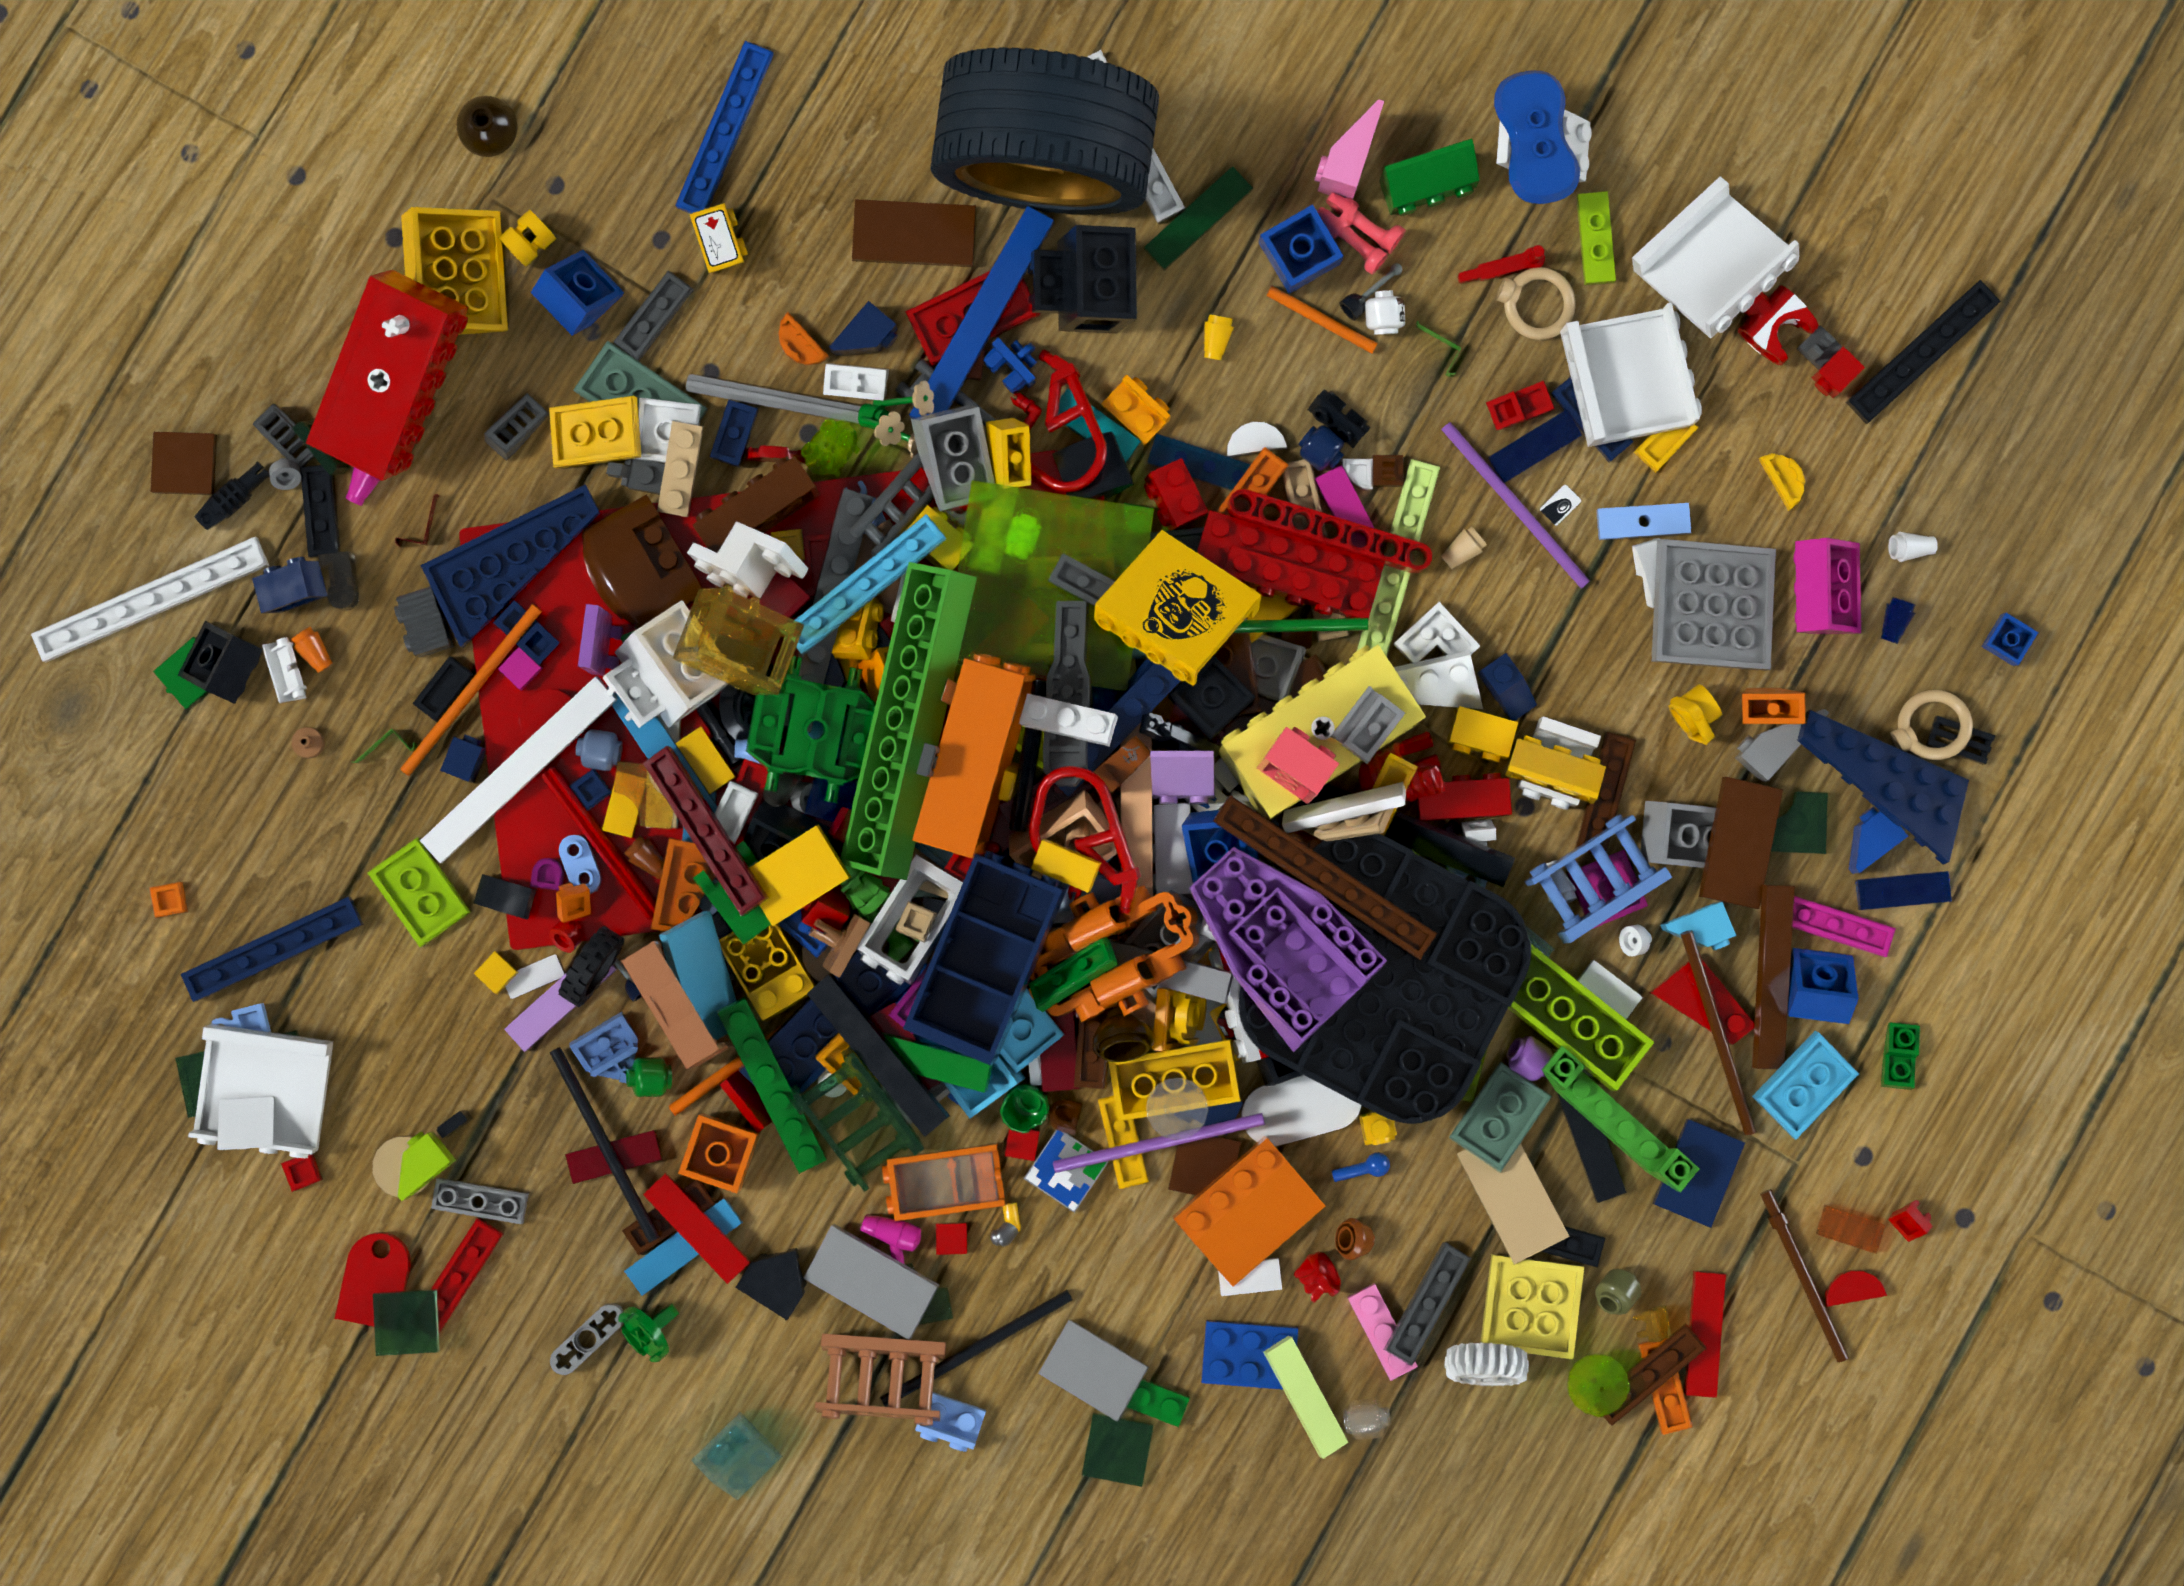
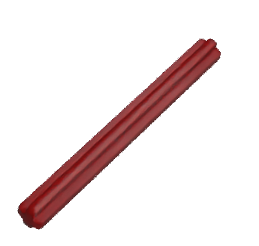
M554 767L549 768L541 775L542 779L647 919H653L656 901L571 790L559 771Z

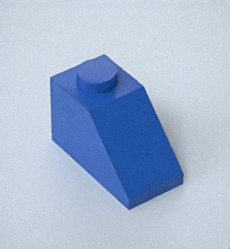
M1874 806L1859 816L1861 822L1854 826L1849 870L1852 874L1862 872L1908 837L1901 826H1897L1878 809L1876 810Z

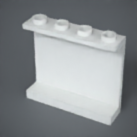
M1719 177L1632 257L1633 270L1709 338H1712L1718 332L1723 333L1740 311L1742 313L1746 312L1762 291L1767 292L1770 290L1781 273L1790 271L1799 261V243L1796 240L1789 245L1731 197L1729 195V183L1722 177Z

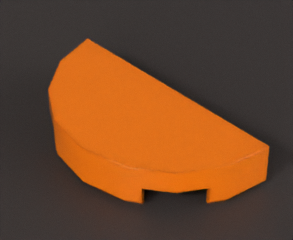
M787 312L780 322L778 333L780 345L786 355L796 363L804 365L819 364L828 359L829 355Z

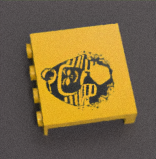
M1161 530L1095 603L1094 620L1103 630L1111 631L1119 636L1127 646L1137 648L1146 654L1151 662L1158 665L1161 664L1170 670L1178 680L1186 681L1194 686L1197 682L1199 671L1245 618L1249 617L1252 619L1259 612L1262 595Z

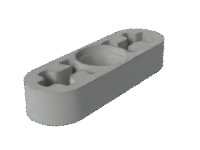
M608 1303L597 1310L552 1353L550 1365L553 1371L560 1375H567L578 1368L623 1325V1322L618 1321L619 1315L624 1311L622 1307L615 1303ZM605 1310L608 1313L615 1311L617 1313L615 1317L617 1324H607L602 1329V1331L607 1333L603 1337L600 1329L591 1324V1322L595 1320L596 1324L599 1325L606 1318L603 1313ZM589 1330L595 1334L596 1343L593 1347L587 1348L581 1345L579 1336L582 1331ZM572 1341L576 1350L583 1353L584 1356L581 1358L579 1353H577L569 1361L572 1365L571 1367L568 1365L561 1367L558 1364L561 1360L558 1354H568L573 1349L569 1345Z

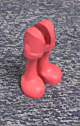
M1332 192L1326 199V203L1341 216L1337 217L1323 207H1320L1317 212L1333 239L1339 236L1358 251L1365 261V270L1373 275L1385 262L1388 254H1391L1406 230L1399 225L1389 230L1377 226L1358 210L1360 205L1356 201ZM1353 225L1364 232L1382 249L1375 248L1367 243L1350 227Z

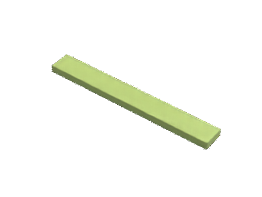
M1414 459L1410 460L1391 526V534L1420 541L1439 474V466ZM1387 542L1384 555L1387 557L1394 556L1395 548L1391 543ZM1417 551L1410 552L1409 558L1412 563H1414ZM1384 565L1368 619V630H1362L1357 651L1366 645L1370 649L1379 645L1387 657L1410 577L1409 572Z

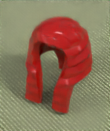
M1426 731L1402 742H1394L1392 747H1386L1383 751L1378 750L1367 764L1363 762L1358 772L1362 791L1373 788L1390 753L1402 758L1404 755L1433 747L1431 734ZM1437 754L1412 763L1418 766L1406 790V800L1413 802L1424 795L1431 796L1445 792V784L1440 772L1442 766Z

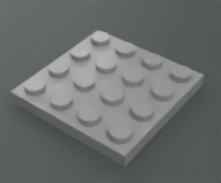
M1669 539L1657 540L1651 662L1762 671L1771 670L1776 549Z

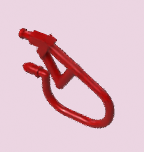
M1044 349L1039 354V360L1046 362L1055 370L1050 378L1045 425L1051 433L1082 416L1095 442L1096 457L1089 470L1082 477L1074 481H1059L1032 463L1031 476L1053 490L1074 492L1088 486L1102 470L1107 456L1106 441L1080 383L1079 377L1081 376L1073 363H1068L1056 354H1050L1048 350ZM1068 384L1077 405L1058 415L1062 386ZM1015 393L1013 395L1017 399L1014 400L1010 397L1013 405L1028 414L1023 423L1029 425L1030 431L1040 417L1042 410L1035 404L1034 400H1029L1021 393Z
M1064 766L1051 771L1039 784L1029 826V837L1034 851L1037 854L1042 841L1040 825L1050 787L1056 781L1065 777H1076L1088 781L1096 788L1100 795L1109 823V830L1075 839V847L1080 854L1101 862L1099 872L1114 886L1123 884L1120 895L1121 905L1118 911L1130 914V906L1135 897L1138 879L1141 877L1138 866H1134L1106 783L1096 773L1081 767ZM1114 841L1123 870L1117 872L1092 847ZM1069 885L1067 892L1069 899L1071 900L1073 892H1076L1075 901L1081 896L1082 890Z

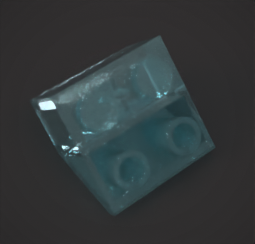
M739 1412L691 1461L713 1484L738 1500L782 1455Z

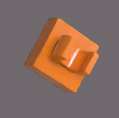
M569 882L558 886L560 891L556 892L557 916L562 923L591 914L590 889L585 883L573 886Z

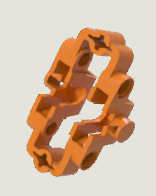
M1146 885L1136 888L1135 897L1130 906V914L1121 913L1125 920L1122 923H1116L1110 914L1111 910L1119 908L1121 905L1120 896L1099 905L1092 892L1071 902L1069 907L1075 918L1063 924L1061 928L1049 933L1044 945L1047 953L1039 957L1031 976L1032 981L1048 971L1047 965L1059 963L1101 938L1123 933L1137 926V921L1153 914L1158 910L1157 907L1163 904L1166 908L1164 914L1165 926L1168 930L1178 933L1181 942L1176 945L1175 943L1170 944L1152 954L1148 953L1135 957L1090 981L1091 986L1070 996L1069 1001L1064 1003L1061 1000L1048 1008V1013L1053 1016H1060L1076 1010L1083 1023L1119 1005L1124 1017L1148 1006L1149 1003L1143 990L1152 988L1173 977V974L1187 969L1181 954L1196 947L1200 938L1195 928L1198 920L1195 909L1190 905L1183 904L1180 896L1175 892H1161L1151 897ZM1085 903H1087L1090 908V910L1086 913L1082 906ZM1180 913H1185L1186 918L1183 919V923L1177 924L1175 919L1179 917ZM1146 963L1153 978L1144 979L1137 966ZM1131 995L1134 996L1137 1002L1134 1006L1131 1005L1128 999Z

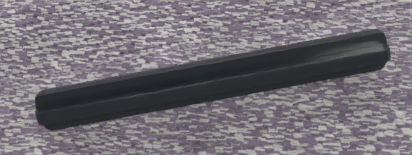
M1034 680L1031 694L1046 698V681ZM1025 727L1009 824V829L1016 832H1025L1027 828L1042 736L1041 730Z

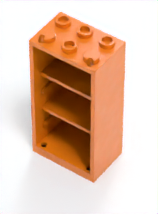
M974 654L973 658H964L940 741V752L936 755L938 756L936 767L932 769L934 774L930 777L912 841L969 858H974L975 853L984 854L989 844L1001 802L998 799L1004 772L1012 764L1022 726L1019 724L1027 693L1031 694L1032 683L1037 675L1029 673L1031 667L1014 662L1001 665V658L988 654Z

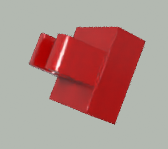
M1918 1200L1910 1202L1903 1208L1894 1211L1888 1218L1891 1224L1908 1242L1927 1234L1933 1227L1930 1223L1931 1214L1928 1212L1922 1215L1917 1209L1920 1204Z

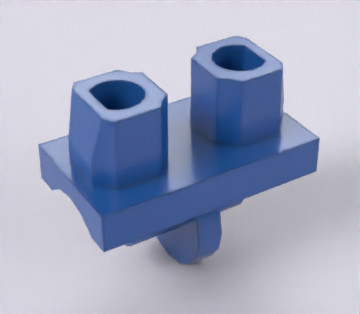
M998 337L992 343V350L984 358V364L994 374L1005 364L1008 365L1012 372L1002 383L1012 394L1022 390L1025 386L1030 389L1036 383L1035 376L1022 362L1025 361L1030 368L1036 365L1037 361L1031 356L1036 347L1032 343L1023 347L1016 340L1011 344V347L1017 353L1014 355Z

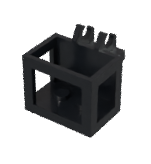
M1075 225L1057 241V251L1033 250L1031 252V265L1028 267V274H1033L1034 293L1028 297V304H1032V313L1058 314L1059 331L1118 333L1137 319L1135 228ZM1085 320L1111 321L1109 325L1081 324Z

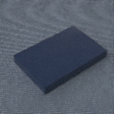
M1686 1119L1675 1148L1680 1150L1700 1169L1682 1192L1674 1190L1661 1181L1652 1204L1711 1228L1745 1142Z

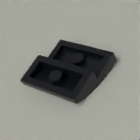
M1112 431L1102 433L1106 441L1107 456L1098 476L1085 488L1074 492H1067L1072 506L1076 509L1103 495L1110 498L1134 485ZM1092 437L1074 443L1052 454L1062 481L1077 480L1092 466L1096 457V445Z

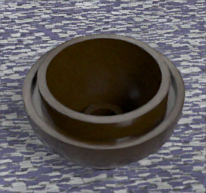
M479 96L468 101L460 110L456 124L458 137L465 148L473 154L482 157H492L505 152L513 144L518 129L516 116L510 106L492 96ZM485 116L489 118V121L486 125H478V120L481 117Z
M1120 1007L1107 1011V1019L1097 1028L1093 1036V1052L1110 1062H1126L1144 1056L1155 1043L1154 1034L1149 1025L1144 1020L1131 1014L1124 1017Z

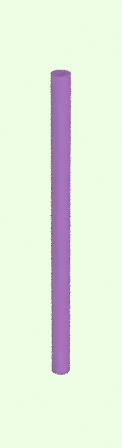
M1451 422L1441 429L1575 583L1580 588H1583L1590 582L1587 576Z
M1263 1113L1055 1160L1053 1161L1055 1173L1262 1126L1265 1125Z

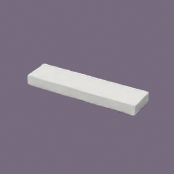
M1400 782L1284 810L1282 825L1286 833H1292L1405 805L1406 789L1404 783Z

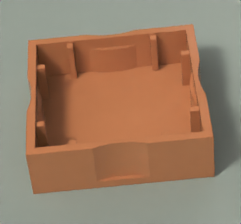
M652 941L621 960L685 1068L689 1069L703 1065L733 1045L727 1035L718 1040L713 1039L665 960L662 943L660 941Z

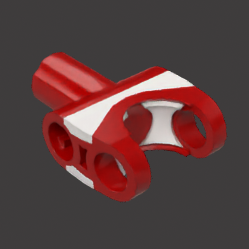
M1780 285L1769 297L1761 292L1755 298L1752 306L1744 312L1749 318L1738 328V333L1756 352L1772 363L1782 366L1788 360V356L1781 348L1782 345L1778 340L1779 327L1790 324L1813 334L1819 325L1806 305L1788 288Z

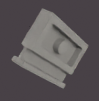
M1368 686L1330 737L1336 739L1342 746L1367 764L1404 716L1405 712L1374 691L1371 686Z

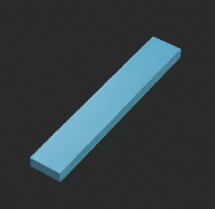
M926 514L782 631L803 656L906 573L909 562L918 563L947 540L946 537Z

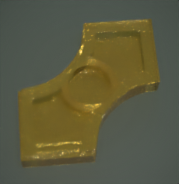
M617 761L614 792L625 795L635 804L639 812L640 826L672 830L674 811L663 794L653 785L650 774L644 764Z

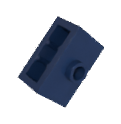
M305 557L292 558L286 561L287 566L263 569L264 574L252 578L261 614L283 613L327 597L319 561H306Z

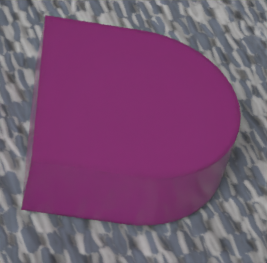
M544 858L539 860L533 867L530 887L559 890L558 886L563 885L564 882L563 866L555 859Z

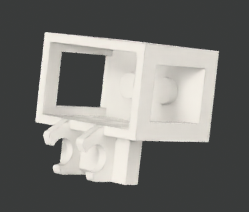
M681 600L635 630L615 651L622 664L605 674L603 679L609 686V689L606 691L609 697L617 693L630 712L625 716V719L628 722L633 720L638 728H640L658 715L662 717L668 727L672 726L715 697L737 676Z

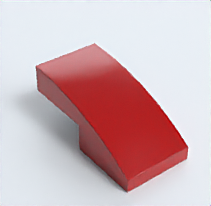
M1544 380L1486 402L1496 431L1555 410Z

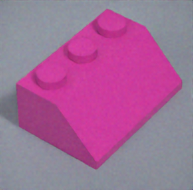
M1832 538L1795 541L1793 559L1796 565L1794 592L1796 594L1795 623L1797 625V632L1807 634H1861L1860 543Z

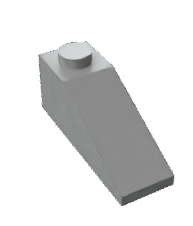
M1826 709L1816 711V713L1825 717L1829 713ZM1783 724L1757 734L1754 737L1748 735L1737 747L1740 752L1735 759L1761 782L1768 781L1801 745L1797 741L1801 724Z

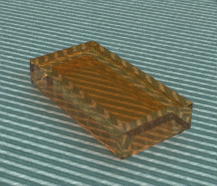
M1824 1205L1816 1235L1877 1254L1886 1225Z

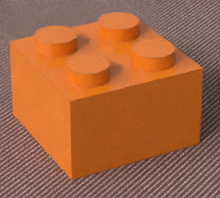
M705 1113L699 1114L678 1174L737 1194L742 1189L760 1132L757 1133L749 1128Z

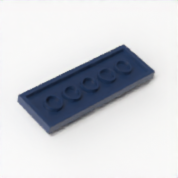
M856 950L841 977H835L867 1016L870 1017L891 1005L910 984L905 981L902 985L894 982L886 976L888 971L879 965L876 969L868 966L860 960L862 955ZM811 998L767 1040L796 1099L826 1070L816 1060L815 1056L839 1033ZM743 1064L739 1068V1072L753 1084Z

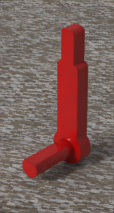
M1536 245L1526 249L1523 253L1481 263L1477 268L1459 272L1457 276L1458 282L1465 283L1477 279L1485 281L1541 267L1545 261L1544 248L1541 245Z

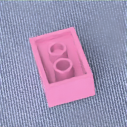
M1378 99L1331 147L1328 157L1322 155L1314 180L1320 182L1318 192L1327 195L1333 192L1353 200L1384 101Z

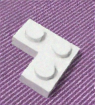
M1440 602L1394 643L1411 663L1419 662L1435 646L1445 656L1470 650L1472 655L1480 647Z

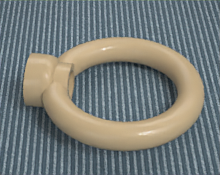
M1542 267L1525 270L1513 280L1504 278L1496 296L1497 301L1504 303L1505 313L1511 326L1521 335L1534 340H1546L1559 335L1565 324L1572 321L1576 308L1575 294L1568 280L1560 273ZM1533 280H1546L1553 283L1563 296L1564 307L1560 318L1554 324L1545 328H1536L1526 324L1519 316L1516 308V302L1522 287Z
M1927 690L1914 695L1904 704L1898 717V729L1890 734L1895 747L1904 752L1910 750L1915 755L1925 759L1943 760L1958 754L1965 748L1972 735L1973 721L1969 709L1960 698L1942 690ZM1929 702H1940L1950 706L1957 713L1960 720V731L1957 738L1951 744L1941 748L1927 747L1918 742L1915 732L1910 727V720L1914 711L1919 706Z

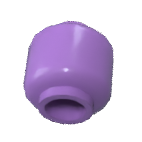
M1533 1036L1515 1039L1507 1051L1508 1065L1511 1070L1529 1081H1536L1541 1077H1546L1541 1069L1553 1056L1550 1047Z

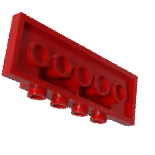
M1209 510L1197 550L1198 554L1247 586L1256 589V592L1264 597L1273 598L1274 595L1286 598L1285 602L1290 605L1302 607L1303 604L1315 607L1314 611L1320 614L1330 616L1332 613H1336L1349 618L1369 619L1385 564Z

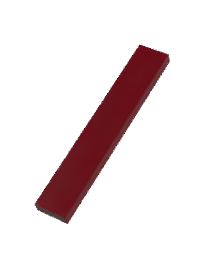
M664 747L643 763L739 914L745 916L766 901L769 897L672 747Z

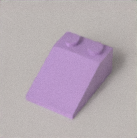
M1150 751L1153 799H1159L1160 804H1177V799H1190V804H1208V799H1215L1214 751Z

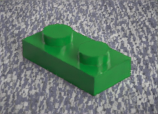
M1142 1379L1127 1408L1179 1427L1190 1397Z

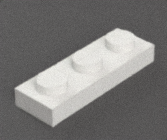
M1027 693L1019 724L1024 727L1110 747L1118 716L1114 713Z

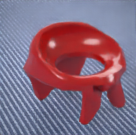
M1318 1251L1314 1254H1308L1305 1261L1294 1273V1276L1304 1284L1305 1292L1312 1294L1311 1301L1313 1303L1323 1293H1328L1334 1297L1341 1290L1340 1276L1330 1258L1323 1252Z

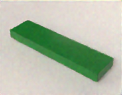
M881 1032L916 1075L983 1093L988 1090L993 1064H985L954 1050Z

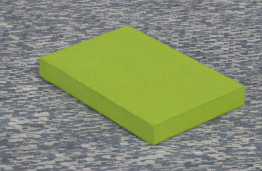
M417 837L367 873L418 946L423 947L470 914L471 910L431 853L420 842L421 839Z

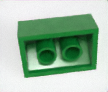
M1471 138L1385 166L1379 183L1390 215L1399 213V216L1409 215L1415 212L1418 206L1427 204L1428 207H1433L1445 202L1446 197L1456 194L1457 198L1472 194L1480 181L1473 140Z

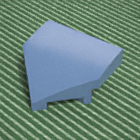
M620 1012L571 1041L569 1046L585 1071L590 1072V1076L596 1077L598 1075L626 1083L627 1068H632L639 1039L623 1012Z

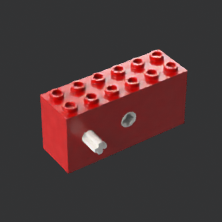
M393 269L369 276L306 444L381 481L396 476L404 470L407 471L414 459V455L411 454L414 445L419 443L424 434L425 428L422 425L425 417H428L434 409L436 401L433 397L436 389H440L446 379V372H444L446 364L453 359L457 351V345L455 344L457 336L467 326L468 317H466L469 307Z

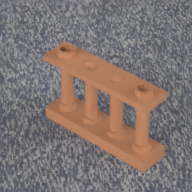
M822 1334V1350L828 1351L827 1355L830 1356L826 1403L815 1402V1410L817 1413H822V1418L840 1419V1414L914 1419V1424L922 1426H932L933 1421H940V1411L931 1410L935 1364L938 1363V1359H945L946 1342ZM846 1352L858 1353V1357L861 1358L857 1405L838 1404L842 1359L846 1357ZM877 1355H889V1360H892L888 1407L869 1406L873 1359H877ZM908 1357H918L920 1362L923 1363L919 1409L900 1408L904 1361H907Z

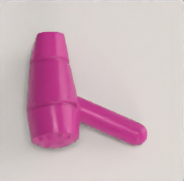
M867 1214L861 1226V1231L889 1244L891 1257L905 1264L903 1250L913 1252L921 1240V1229L906 1221H895L891 1218Z

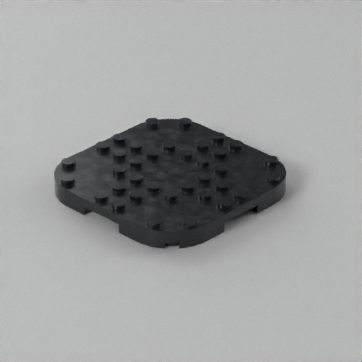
M1381 834L1328 842L1322 841L1312 850L1436 932L1437 935L1421 960H1419L1327 899L1387 962L1295 1052L1291 1050L1240 985L1237 1006L1242 1027L1250 1041L1268 1057L1387 1119L1401 1123L1417 1124L1441 1117L1451 1111L1466 1094L1508 1007H1511L1527 975L1531 961V940H1529L1524 925L1525 922L1518 911L1504 898L1414 853L1415 851ZM1296 877L1294 878V880H1296V881H1298V882H1300V883L1306 885L1305 883H1303L1302 881H1300V880L1297 879Z

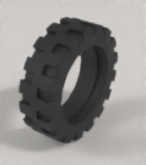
M606 926L599 928L597 933H594L590 941L585 944L580 955L574 960L572 967L569 968L566 973L567 976L561 983L558 995L577 1007L584 1005L587 999L593 995L594 990L599 987L603 978L606 977L610 967L615 963L625 939Z

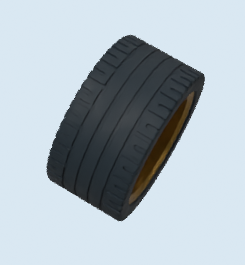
M999 47L998 49L970 50L954 55L945 63L930 166L933 176L939 182L953 190L971 197H978L981 200L1020 209H1026L1029 206L1036 211L1072 215L1116 214L1134 210L1144 203L1159 104L1158 91L1148 80L1140 75H1136L1132 71H1127L1110 63H1103V61L1097 59L1092 60L1089 57H1079L1075 54H1064L1062 52H1051L1042 49L1035 50L1032 48L1021 49L1012 47L1009 49L1007 47Z

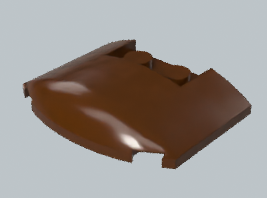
M647 494L583 529L584 562L596 591L605 604L621 620L625 619L636 624L634 626L635 629L642 627L681 600L688 606L706 596Z

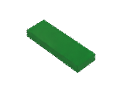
M1101 938L1030 982L1028 985L1036 1008L1044 1012L1090 983V981L1117 966L1118 962L1109 939Z

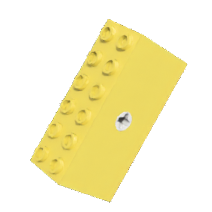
M1368 645L1362 647L1352 654L1353 656L1348 659L1350 663L1344 665L1342 661L1326 671L1327 673L1323 675L1325 679L1321 682L1317 678L1311 680L1301 687V690L1298 691L1299 696L1293 699L1291 695H1288L1275 704V707L1272 708L1274 712L1268 716L1264 711L1249 721L1250 723L1246 725L1248 729L1241 732L1237 728L1223 738L1219 755L1259 815L1270 821L1284 812V810L1301 801V799L1256 769L1286 727L1291 730L1293 727L1302 730L1310 737L1309 743L1317 748L1322 745L1336 755L1334 760L1339 765L1325 783L1327 784L1362 761L1330 736L1368 686H1371L1374 691L1405 712L1379 749L1406 733L1426 718L1379 645L1372 649ZM1320 729L1324 731V734L1316 735L1314 732Z

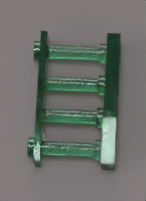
M849 1046L841 1052L844 1062L839 1070L804 1095L797 1085L793 1086L791 1091L794 1098L790 1101L800 1115L807 1114L845 1165L847 1170L844 1174L854 1187L859 1184L865 1192L869 1189V1185L864 1176L902 1149L904 1151L910 1149L914 1156H916L925 1148L922 1140L904 1119L891 1098L882 1091L880 1083ZM856 1076L862 1084L859 1088L860 1091L821 1119L811 1104L847 1078L853 1079ZM874 1100L880 1108L876 1112L878 1115L844 1140L838 1142L829 1128L868 1101L870 1103ZM884 1125L886 1127L892 1125L898 1133L894 1136L895 1140L856 1166L847 1152Z

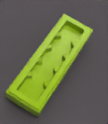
M1608 191L1577 194L1584 285L1615 283L1616 274Z

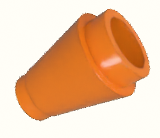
M311 626L290 640L294 644L293 649L317 673L333 664L318 631L314 632Z

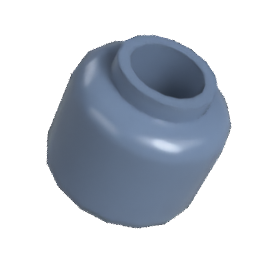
M589 729L584 738H578L575 754L576 756H581V763L586 768L610 771L614 765H619L623 743L618 741L617 735L613 732Z

